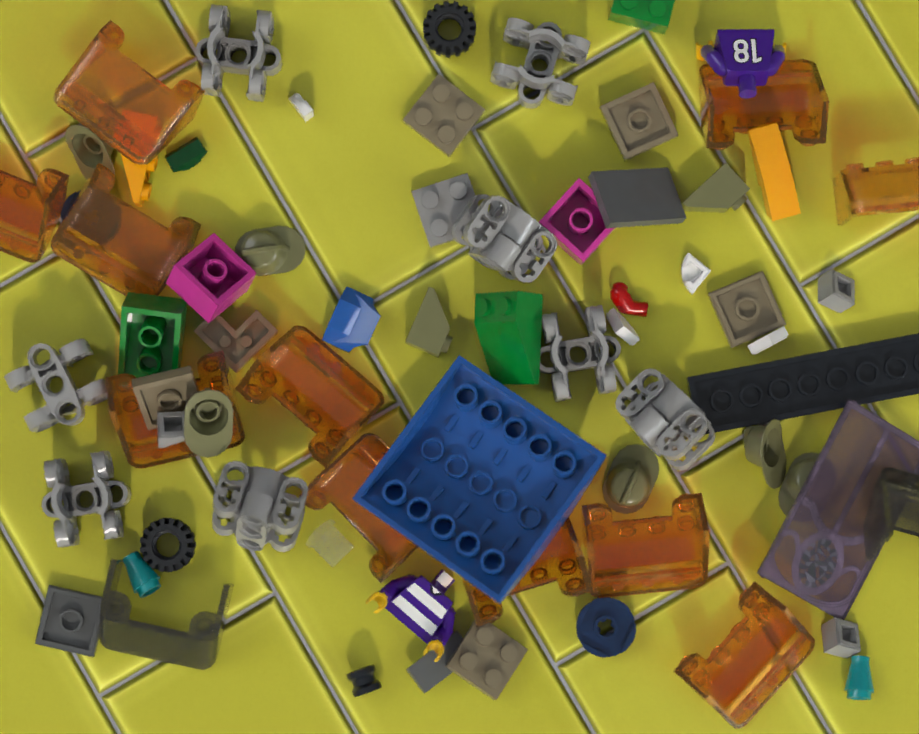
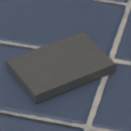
M668 167L592 171L588 176L606 228L683 223L687 218Z

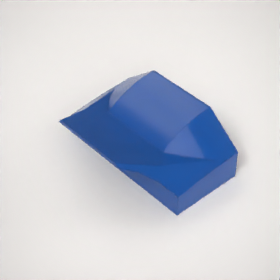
M346 286L327 325L322 341L348 353L355 347L368 345L381 317L374 307V299Z

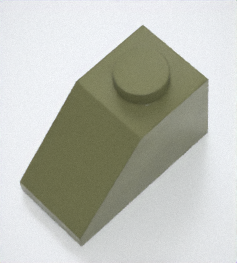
M725 163L682 203L684 211L725 213L730 207L736 211L748 200L745 194L750 188Z
M429 287L405 342L407 345L438 358L441 352L447 353L453 337L448 335L450 326L436 291Z

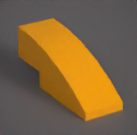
M777 122L747 129L757 181L762 189L767 216L772 221L801 214L790 164Z

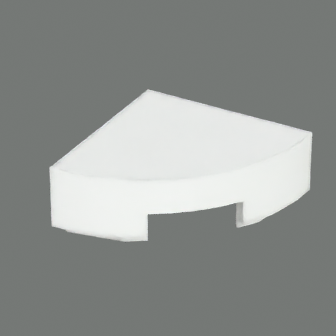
M296 92L288 98L305 122L314 116L312 107L306 100L304 101L299 93Z
M688 252L682 262L681 278L686 289L693 294L711 270Z
M615 308L606 313L615 334L625 342L633 346L641 340L628 321Z
M783 326L749 344L748 348L752 355H756L788 338L789 334Z

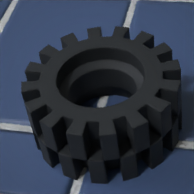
M443 1L442 5L438 3L434 5L433 10L430 9L427 12V17L424 18L423 22L424 40L431 51H436V55L441 56L443 54L445 58H450L451 55L458 57L463 51L466 53L469 50V46L473 44L476 35V22L473 19L472 12L469 13L465 5L460 6L459 2L456 1L453 4H449V1ZM446 19L457 21L461 27L460 35L453 40L442 38L438 32L439 24Z
M162 518L154 521L148 528H145L143 537L140 538V553L143 554L144 561L151 568L161 572H172L182 569L195 554V535L187 524L178 519ZM165 533H171L179 540V550L171 557H165L157 550V541Z

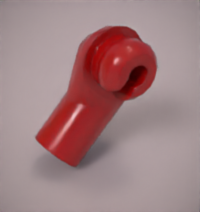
M617 282L613 284L610 298L619 312L635 316H647L648 302L633 300L627 291L628 287L625 283Z

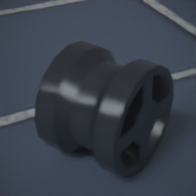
M374 664L346 674L347 679L353 684L354 689L352 693L354 697L367 694L382 687L380 681L376 680L374 675L376 671Z

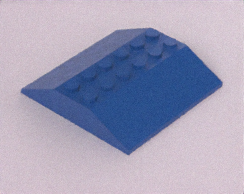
M459 355L352 499L500 604L539 559L576 507L607 456Z

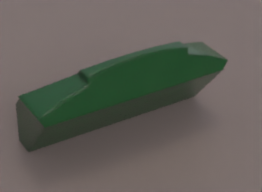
M198 137L164 157L169 163L172 172H179L182 170L186 171L197 165L208 151L201 144Z

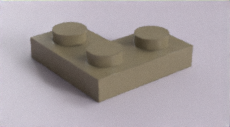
M256 310L236 331L218 315L210 323L204 320L194 332L235 373H238L278 333V330Z

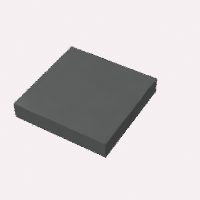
M49 585L35 644L95 657L109 598Z

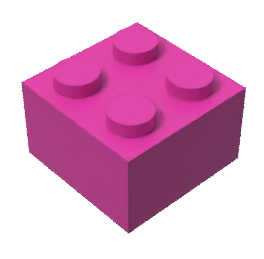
M580 178L576 180L539 221L544 228L555 236L557 245L579 265H582L615 229L605 227L593 190Z
M213 233L173 266L166 284L204 320L210 323L248 291L257 273Z

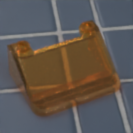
M110 20L100 29L58 85L54 93V101L59 108L90 129L135 164L144 165L150 163L194 119L205 90H202L201 87L189 80H180L172 89L167 87L118 50L124 42L125 35L123 30Z
M98 162L51 240V249L58 257L124 296H127L128 292L159 296L167 285L166 281L173 266L192 251L201 224L188 217H177L167 228L110 193L115 184V176L109 168Z
M367 433L362 435L308 485L305 505L312 510H321L331 503L378 551L370 559L369 569L372 575L382 583L419 546L352 499L390 448L379 436Z

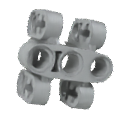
M212 4L209 14L210 36L200 40L196 46V55L201 65H203L201 89L204 95L220 97L223 74L226 72L249 75L246 93L248 100L264 102L267 83L266 76L278 74L283 65L279 50L269 45L272 43L274 31L272 11L257 10L256 30L252 31L255 39L253 41L228 38L230 30L229 9L227 6ZM206 48L210 59H206L202 55ZM236 51L247 53L246 59L241 63L232 61V55ZM267 54H272L276 57L275 63L271 66L263 65Z
M508 18L503 40L511 45L528 49V53L523 67L522 65L515 67L495 61L490 81L497 86L507 89H516V86L519 85L518 101L523 107L528 109L538 107L542 103L545 94H547V99L554 103L572 106L578 85L574 86L565 81L555 79V75H552L557 59H563L575 64H585L591 44L590 41L575 35H565L563 39L560 28L553 22L542 23L537 29H533V24L525 20ZM542 59L547 63L548 67L544 71H536L531 63L534 60ZM527 87L537 89L539 96L536 99H528L524 96L523 90Z
M475 195L470 199L451 228L453 239L461 245H468L470 247L468 254L473 259L489 269L499 271L507 279L518 280L524 283H530L539 276L557 248V240L550 231L525 211L501 196ZM481 199H485L482 201V203L476 210L477 202ZM462 226L465 227L463 232L460 230ZM541 236H546L549 240V247L545 252L540 253L543 242ZM528 268L531 270L529 275L525 274Z
M602 305L586 307L585 321L588 337L561 341L562 336L559 331L557 312L542 315L545 344H551L541 348L540 356L542 353L551 352L550 359L553 367L547 368L540 362V372L552 374L551 383L555 402L572 398L568 383V372L594 368L599 395L613 393L617 390L614 368L609 363H612L619 357L621 346L616 338L603 335L606 332V321ZM607 342L614 347V355L608 358L609 346ZM579 347L584 350L585 360L583 362L576 363L571 360L569 352L572 348Z
M81 338L64 345L59 349L60 355L53 347L47 344H35L28 351L27 359L29 365L13 370L4 376L10 391L16 393L20 389L36 382L47 403L44 407L24 416V420L31 432H41L59 422L69 426L78 425L85 417L84 407L86 405H96L114 395L108 382L104 379L96 380L77 389L67 366L74 367V363L87 356L94 355L87 340ZM43 350H48L50 360L39 365L37 363V355ZM55 377H61L64 383L61 391L53 393L50 389V382ZM77 413L76 416L71 420H66L64 418V416Z
M650 368L642 371L616 398V409L625 418L628 425L658 457L663 455L676 470L688 469L715 441V430L711 426V422L706 418L705 413L681 389L656 369ZM650 376L659 378V381L650 383L644 389L643 384L646 378ZM637 388L641 391L639 395L635 392ZM628 399L631 403L626 407L624 402ZM707 429H709V437L705 441L698 442L705 435ZM693 446L697 448L694 452L691 449ZM685 455L686 459L682 462L680 458Z
M104 450L90 453L94 471V478L92 480L94 482L71 486L69 469L65 459L59 458L44 461L45 479L48 487L53 489L52 492L44 496L42 509L47 516L60 519L54 521V534L59 548L80 544L77 525L78 516L100 514L104 529V540L124 536L121 513L119 510L114 509L121 508L129 503L131 489L122 481H109L110 478H114L113 461L109 451ZM114 486H120L123 490V497L117 503L112 501L111 488ZM85 491L91 492L94 497L92 505L88 508L83 507L80 503V496Z
M231 461L222 469L214 494L213 530L221 536H229L234 533L237 543L251 551H261L267 543H270L279 552L290 551L296 544L303 522L308 494L307 484L298 477L290 478L269 468L250 467L240 461ZM232 470H239L243 473L244 478L243 480L230 481L227 478V474ZM291 486H297L302 490L303 494L297 498L296 495L285 493V491ZM228 490L233 491L231 500L226 497ZM286 506L292 508L290 517L285 514ZM230 518V522L226 526H222L220 519ZM278 535H287L288 538L284 542H280Z

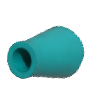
M138 551L127 555L122 560L126 566L133 592L138 593L140 598L151 595L161 587L160 577L144 561Z
M851 656V664L844 691H847V699L871 700V693H874L869 657Z

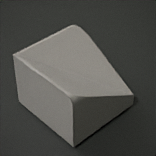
M833 269L818 279V303L838 313L855 305V280Z
M184 411L157 412L158 448H165L185 441Z
M834 617L822 624L824 653L849 658L861 651L857 623Z

